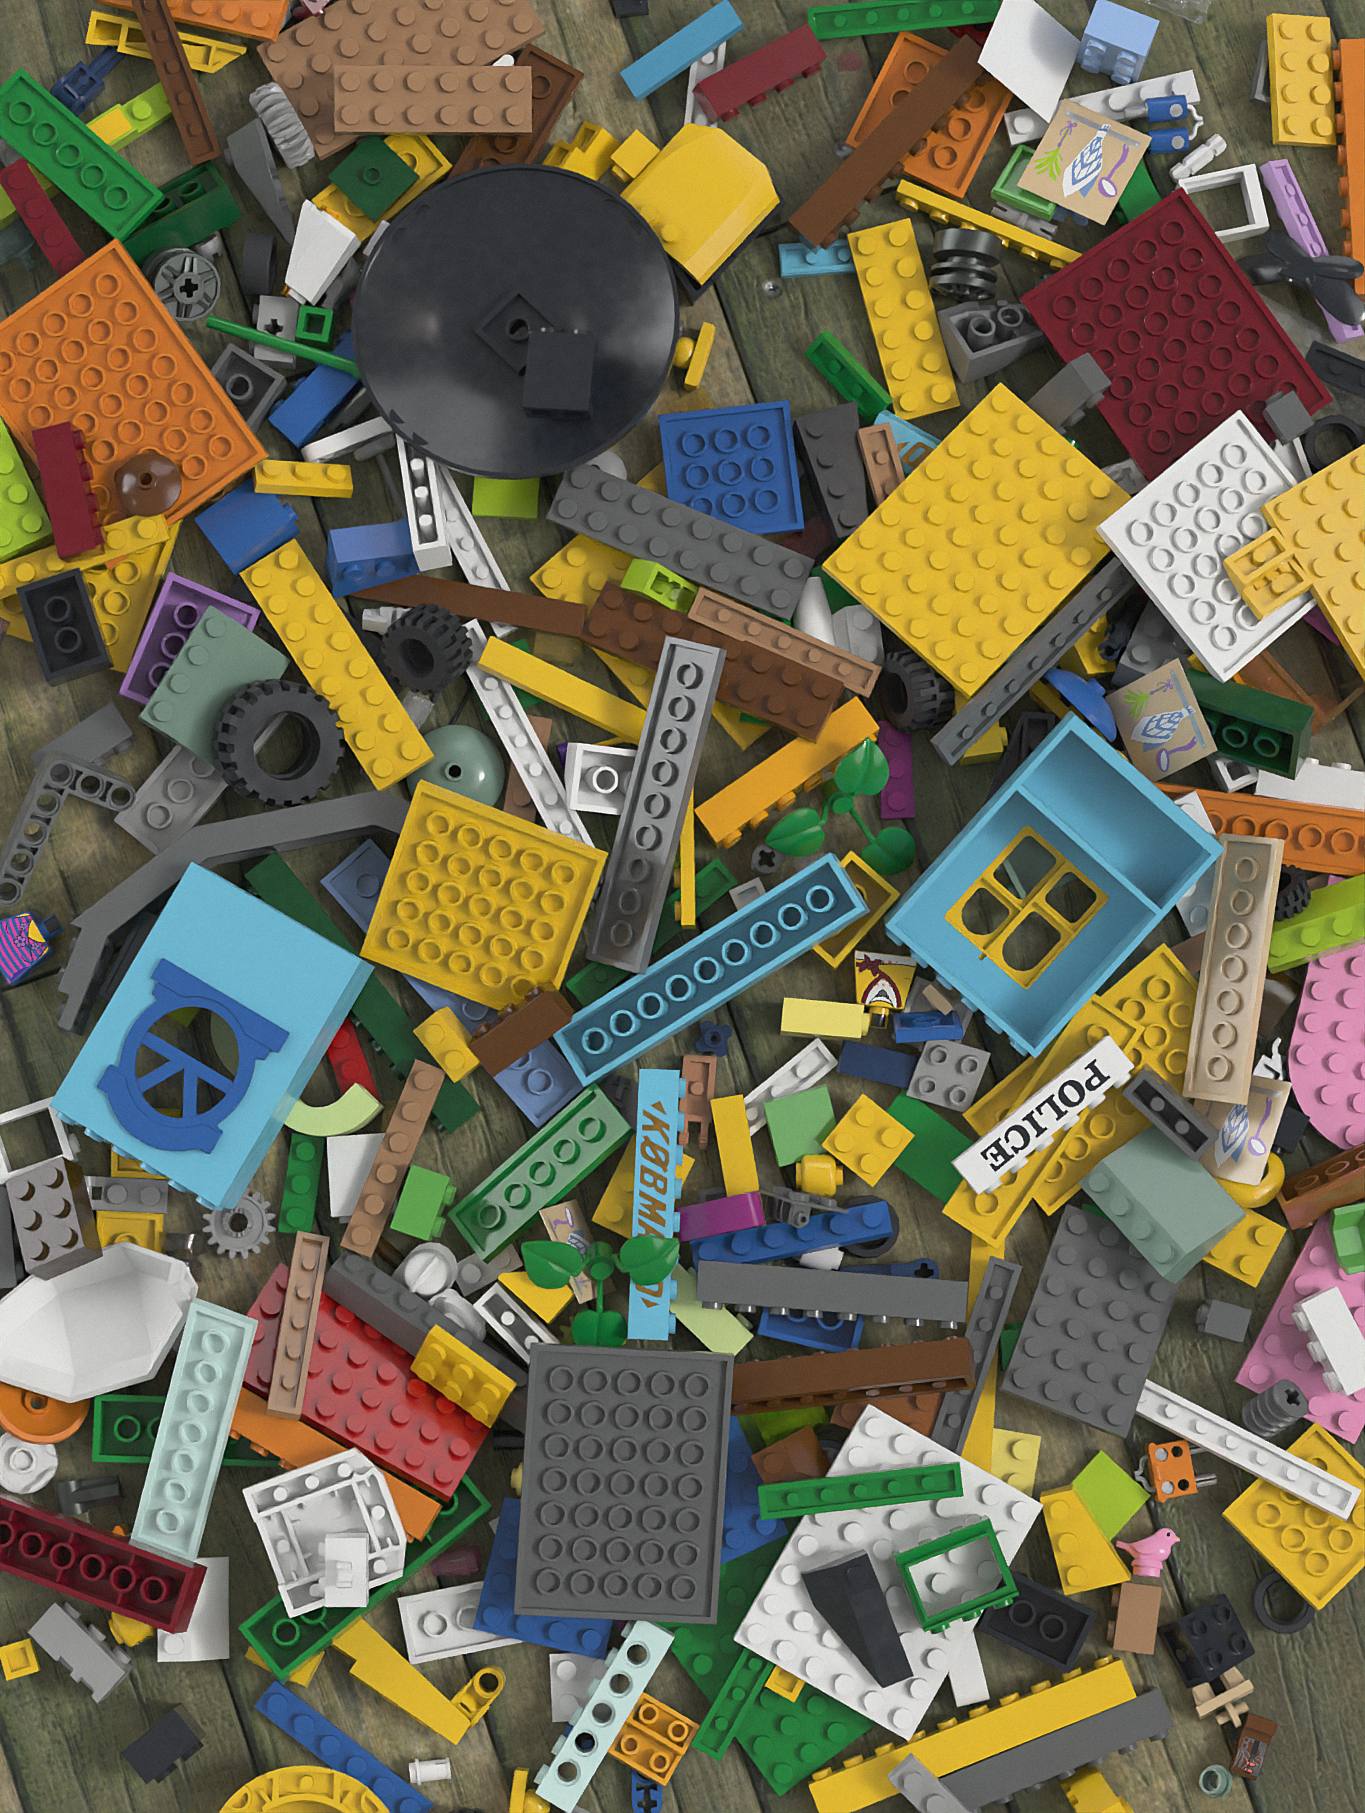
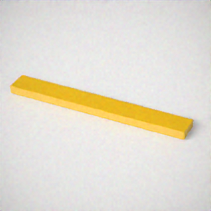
M972 1233L966 1329L990 1256L1004 1260L1005 1239L997 1250ZM999 1340L961 1454L962 1458L990 1474Z

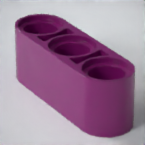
M759 1191L674 1209V1212H680L679 1233L675 1232L679 1243L765 1225Z

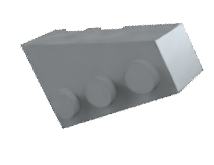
M59 1600L48 1609L28 1633L55 1661L58 1662L59 1660L72 1672L70 1676L76 1682L82 1681L94 1693L91 1697L99 1703L106 1699L134 1668L128 1663L131 1657L119 1646L113 1649L104 1641L107 1637L106 1634L95 1624L91 1623L88 1626L79 1618L82 1613L71 1602L66 1601L62 1603Z

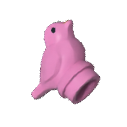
M1162 1528L1153 1535L1134 1543L1116 1541L1115 1546L1127 1551L1134 1558L1131 1563L1133 1575L1160 1578V1570L1163 1569L1162 1561L1168 1558L1172 1545L1179 1542L1180 1538L1175 1535L1172 1529Z

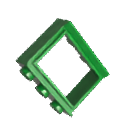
M987 1515L979 1517L981 1520L966 1527H955L949 1530V1534L934 1540L930 1538L918 1542L919 1546L901 1553L899 1550L892 1552L919 1625L924 1633L930 1631L931 1634L943 1632L950 1628L949 1623L960 1618H962L963 1622L973 1620L982 1615V1609L992 1605L994 1609L1003 1608L1013 1603L1012 1597L1019 1595L991 1520ZM987 1536L1006 1586L927 1617L908 1567Z

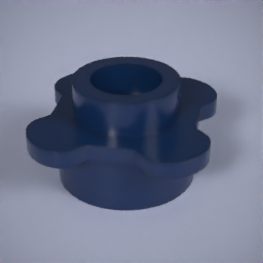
M709 1020L704 1021L700 1026L702 1031L701 1037L696 1042L697 1050L702 1053L709 1051L715 1053L718 1057L725 1056L728 1052L726 1047L727 1040L732 1036V1029L728 1025L721 1027L713 1025ZM712 1036L717 1037L716 1042L711 1041Z

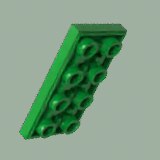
M903 1089L886 1112L915 1136L892 1164L946 1205L963 1180V1177L951 1162L972 1146L974 1142L920 1100L907 1096V1090Z

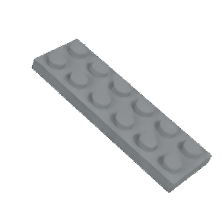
M278 712L268 717L260 725L254 738V756L290 714ZM176 745L136 792L134 805L127 811L120 812L114 821L151 852L158 855L192 827H196L230 785L221 777L224 773L223 771L217 770L181 746Z

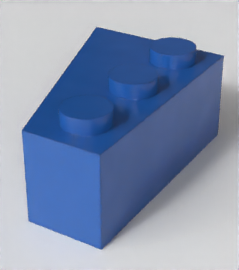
M409 521L329 530L324 569L333 599L424 572L420 571L413 552Z

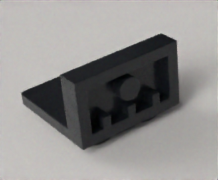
M1220 1594L1189 1614L1157 1627V1632L1187 1689L1212 1681L1255 1654V1650L1226 1594Z

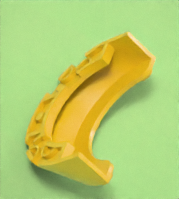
M298 1765L279 1768L256 1777L240 1788L225 1803L219 1813L390 1812L376 1794L355 1778L326 1767Z

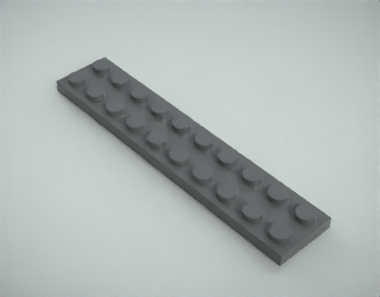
M670 636L665 638L586 959L645 975L727 650Z

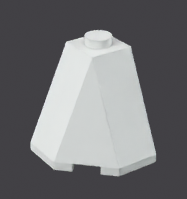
M306 199L302 205L285 283L291 288L288 294L302 305L308 301L314 306L346 265L349 258L359 248L361 242L348 228L325 211L320 212L316 208L317 206Z

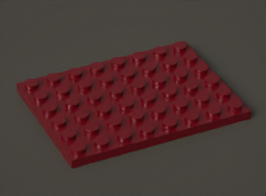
M1182 186L1029 291L1019 300L1065 366L1076 358L1089 353L1112 383L1102 392L1105 398L1094 407L1149 484L1238 410L1242 411L1265 442L1271 445L1278 438L1265 420L1262 412L1268 406L1265 401L1280 391H1283L1286 395L1294 390L1310 417L1333 401L1331 395Z

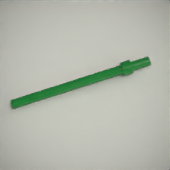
M209 315L207 319V328L351 373L353 378L362 380L354 360L213 315Z

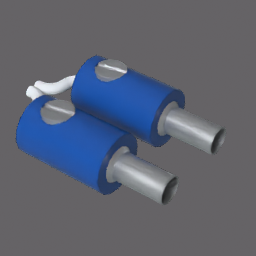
M1185 94L1147 98L1143 106L1123 108L1124 119L1146 117L1147 123L1187 119L1188 109L1191 111L1192 117L1198 121L1194 124L1190 135L1188 134L1187 126L1148 130L1147 135L1152 137L1147 147L1149 155L1189 151V140L1196 136L1197 128L1203 125V117L1198 116L1195 108L1187 104Z

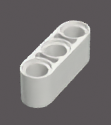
M973 1630L948 1672L957 1707L990 1699Z

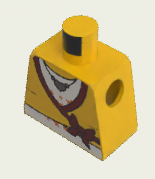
M855 950L853 960L856 1004L869 1008V1027L887 1029L889 1010L903 1011L917 962L912 957Z

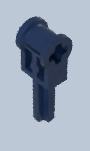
M109 45L88 66L82 61L77 63L53 85L49 93L78 117L106 89L102 79L128 54L118 52V46Z
M927 1258L917 1259L913 1263L857 1265L843 1266L841 1268V1272L920 1278L915 1277L914 1271L920 1269L921 1264H925L927 1270H932V1276L927 1277V1279H938L939 1277L938 1266L934 1261Z

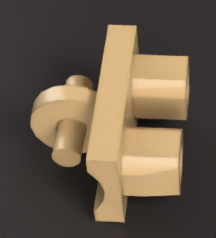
M1234 1666L1219 1676L1227 1690L1226 1692L1215 1696L1208 1682L1198 1685L1191 1690L1197 1705L1195 1712L1200 1720L1224 1707L1226 1711L1215 1716L1219 1726L1229 1720L1232 1721L1235 1728L1242 1725L1238 1716L1248 1711L1249 1708L1245 1701L1234 1707L1231 1703L1252 1693L1254 1687L1249 1679L1245 1681L1241 1673Z

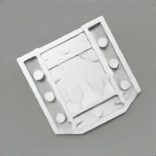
M356 1447L243 1488L242 1491L251 1516L258 1526L278 1580V1588L289 1618L325 1606V1598H319V1577H325V1563H319V1542H325L327 1533H369V1589L403 1576L407 1536L383 1472Z

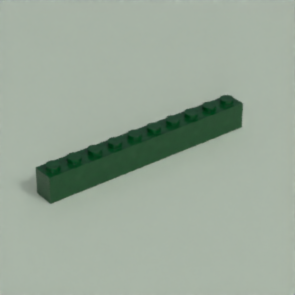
M276 851L244 875L249 881L245 887L250 894L258 899L263 898L270 906L361 958ZM372 972L351 1007L352 1011L347 1014L359 1030L364 1026L373 1036L368 1042L380 1056L384 1052L389 1056L393 1063L388 1067L400 1082L405 1078L408 1079L415 1059L444 1070L413 1032L417 1028ZM446 1074L432 1108L434 1115L430 1119L441 1133L448 1130L453 1135L483 1110L460 1081L454 1083Z

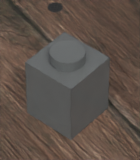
M1294 390L1286 395L1283 391H1280L1265 401L1268 406L1263 410L1262 415L1282 446L1309 431L1315 424Z

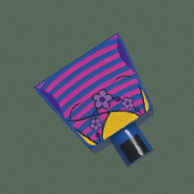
M29 911L0 921V970L9 985L15 987L55 954L48 940L64 931L55 914L39 923Z

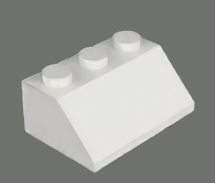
M568 743L564 770L568 809L621 815L637 750L583 743Z
M197 1557L193 1561L208 1568L187 1632L171 1634L158 1629V1662L230 1658L229 1557Z

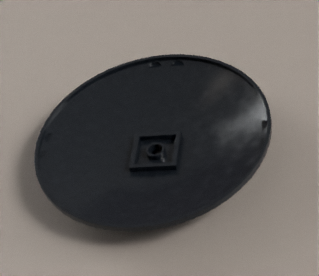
M525 163L494 165L455 176L433 187L406 207L386 228L374 245L358 281L352 313V342L356 364L363 385L384 421L402 440L430 460L471 476L498 480L533 479L558 474L578 467L616 445L634 429L658 398L675 359L680 329L679 295L670 261L659 238L640 213L616 192L580 173L560 167ZM517 323H523L528 326L527 333L522 337H514L510 334L511 328ZM547 327L554 328L562 333H572V330L583 329L590 331L591 334H596L599 347L598 351H596L591 399L593 406L592 421L526 417L523 409V397L530 331H539L540 328Z

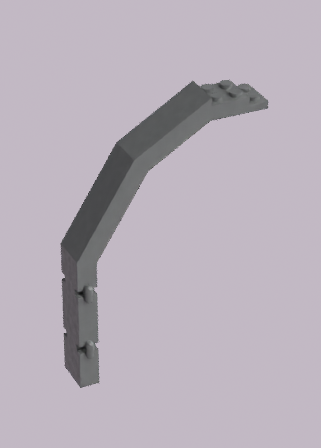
M376 790L192 827L70 923L79 928L81 932L73 936L69 946V952L72 954L68 965H62L56 983L60 984L58 991L69 996L67 1001H62L56 1015V1019L60 1020L58 1027L82 1036L118 942L129 934L141 910L146 908L156 913L168 903L191 862L211 870L218 865L268 856L274 851L283 853L378 833L399 839L411 803ZM602 875L598 881L588 911L594 912L604 885Z

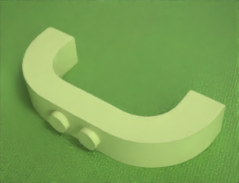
M212 1011L211 1036L215 1050L224 1066L236 1077L239 1066V1048L236 1036L226 1020ZM355 1083L338 1101L325 1107H311L298 1098L284 1124L298 1132L316 1137L345 1136L369 1124L385 1107L361 1084Z

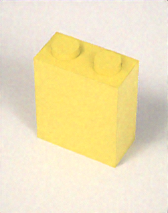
M784 997L780 1036L819 1038L832 1041L848 1040L859 1043L861 1035L867 1036L870 1014L863 1013L864 1005Z

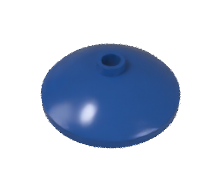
M1049 668L1042 675L1110 742L1116 738L1113 712L1109 704L1102 697L1106 690L1094 678L1087 682L1081 676L1071 671Z

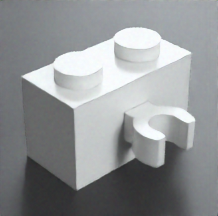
M327 1533L325 1542H319V1563H325V1577H319V1598H325V1607H366L369 1602V1533Z

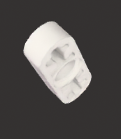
M381 416L311 443L302 448L301 453L305 462L324 463L395 432Z

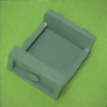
M1026 836L996 868L998 874L1004 872L1010 884L1005 886L1006 889L1016 898L1024 899L1055 865L1056 858L1032 836ZM1072 872L1065 873L1050 891L1077 878V876Z

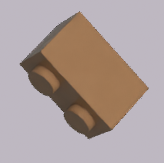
M1129 1581L1118 1583V1587H1112L1110 1607H1115L1114 1621L1108 1620L1106 1628V1640L1111 1641L1110 1647L1112 1649L1149 1655L1154 1654L1162 1587Z

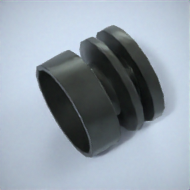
M951 228L937 231L935 233L932 256L942 263H936L931 266L930 274L934 277L929 280L928 290L941 297L959 301H986L995 298L997 286L993 283L997 282L998 273L989 267L997 266L1000 263L1002 240L993 234L971 229Z
M167 245L156 249L146 258L141 268L142 274L172 317L178 321H194L206 316L215 307L220 296L221 281L217 269L208 259L182 245ZM186 279L187 281H189V285L184 286L183 292L180 290V286L185 285Z

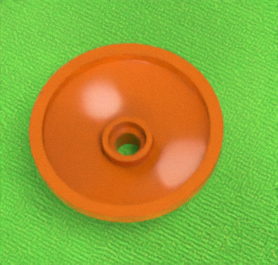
M0 1381V1425L10 1435L21 1441L37 1445L54 1444L63 1441L80 1428L88 1414L90 1398L67 1403ZM37 1402L41 1408L34 1409L30 1403Z

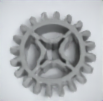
M274 82L267 85L264 84L250 94L249 101L257 117L261 118L269 140L286 167L293 169L297 166H302L315 156L314 146L306 130L278 84Z

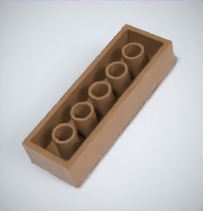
M334 65V135L530 136L532 133L531 66Z

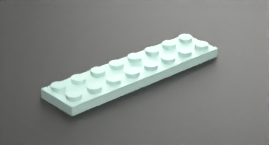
M195 1298L191 1302L131 1539L190 1561H194L197 1558L258 1320L199 1298Z

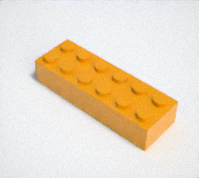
M856 696L830 715L816 744L797 737L694 810V819L716 850L722 846L727 850L742 839L741 832L749 827L752 831L756 830L769 820L768 817L771 811L776 808L779 812L785 810L796 801L795 798L798 792L804 789L808 793L822 783L823 775L828 771L834 774L839 762L856 749L866 737L876 742L880 728Z

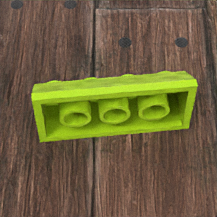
M1365 874L1311 891V900H1308L1309 905L1307 907H1302L1303 912L1300 914L1294 913L1293 918L1288 919V917H1285L1280 922H1277V919L1273 920L1267 962L1268 969L1272 974L1365 944Z

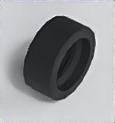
M250 233L246 239L243 255V292L249 296H271L277 270V239L275 235Z
M1329 415L1318 419L1313 427L1307 431L1302 441V448L1313 474L1328 466L1322 463L1315 453V441L1323 431L1338 429L1345 432L1351 439L1353 451L1365 444L1363 431L1353 420L1341 415Z
M873 1195L859 1196L849 1201L843 1209L886 1200ZM887 1202L894 1236L884 1238L875 1246L865 1247L856 1243L843 1247L852 1255L864 1259L877 1258L888 1252L896 1243L900 1232L899 1217L893 1206Z
M1276 1570L1265 1573L1256 1582L1251 1593V1607L1255 1618L1265 1628L1279 1634H1292L1303 1630L1312 1621L1316 1612L1304 1598L1303 1608L1295 1619L1278 1621L1267 1613L1264 1605V1597L1267 1590L1275 1583L1280 1581L1287 1582Z

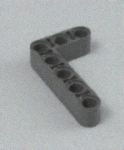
M52 751L44 756L0 853V885L5 882L13 884V888L6 893L0 892L1 906H13L21 899L67 794H73L115 811H127L134 805L136 800L135 791L127 777L61 751ZM56 764L66 765L65 771L60 775H52L50 773L52 767ZM86 776L97 777L93 785L88 787L81 785V781ZM124 787L127 789L121 798L111 797L113 790L116 788ZM46 793L53 795L52 800L48 804L41 805L37 803L41 795ZM32 823L40 825L38 831L34 834L24 833L27 825ZM17 853H25L27 855L21 863L11 862V858Z

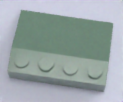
M209 605L137 720L222 772L223 770L217 768L214 758L218 756V751L212 749V739H218L219 731L213 730L215 721L222 722L225 715L220 711L225 703L232 704L235 701L232 695L239 689L248 690V684L256 681L264 683L266 679H280L291 660L243 625L212 605Z
M1155 1124L1102 1159L1078 1183L1157 1272L1174 1284L1181 1280L1248 1215L1198 1160L1195 1162Z

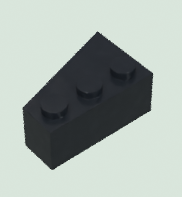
M1022 711L982 807L1053 730L1056 714Z

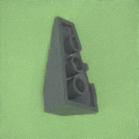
M261 118L254 119L227 137L229 148L224 150L229 169L236 168L239 178L292 251L296 230Z

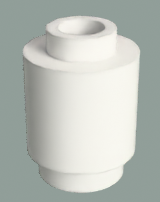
M839 1247L793 1256L792 1259L800 1261L799 1265L811 1269L827 1271L833 1269L837 1271L844 1252L838 1250Z

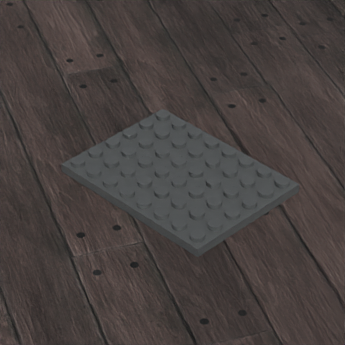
M531 1342L514 1615L717 1624L734 1367L733 1353Z

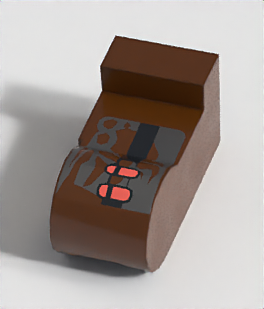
M1246 1711L1233 1747L1234 1751L1229 1764V1772L1255 1781L1261 1771L1272 1736L1274 1737L1278 1723Z

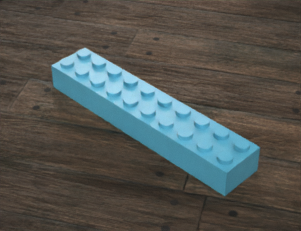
M829 853L647 968L645 975L637 974L573 1015L572 1021L553 1034V1037L582 1085L589 1087L594 1082L599 1083L869 913L870 909L837 856Z

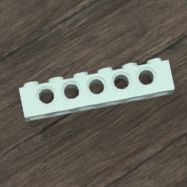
M629 1620L620 1634L625 1638L619 1650L615 1647L611 1649L603 1663L608 1669L602 1679L595 1676L586 1692L590 1696L589 1701L584 1708L578 1705L568 1722L573 1725V1728L567 1738L560 1735L551 1751L556 1756L550 1767L543 1764L533 1781L538 1784L535 1792L537 1795L567 1813L572 1812L675 1638V1634L653 1621ZM639 1644L646 1649L647 1656L644 1660L634 1662L628 1657L627 1651L632 1645ZM615 1674H624L629 1679L630 1684L627 1689L617 1691L610 1684L611 1677ZM599 1703L609 1705L612 1709L611 1717L607 1720L597 1719L593 1714L595 1705ZM583 1732L591 1734L595 1740L593 1747L590 1749L579 1748L575 1741L578 1734ZM563 1762H571L576 1766L577 1774L570 1779L563 1778L558 1772L559 1765Z

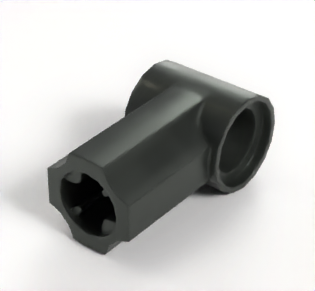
M119 1475L104 1476L87 1481L78 1479L53 1484L58 1512L68 1516L89 1512L88 1509L123 1503V1490Z

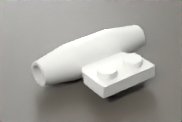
M808 577L793 612L794 628L878 666L882 664L884 651L879 619L863 605L846 606L832 615L821 578Z

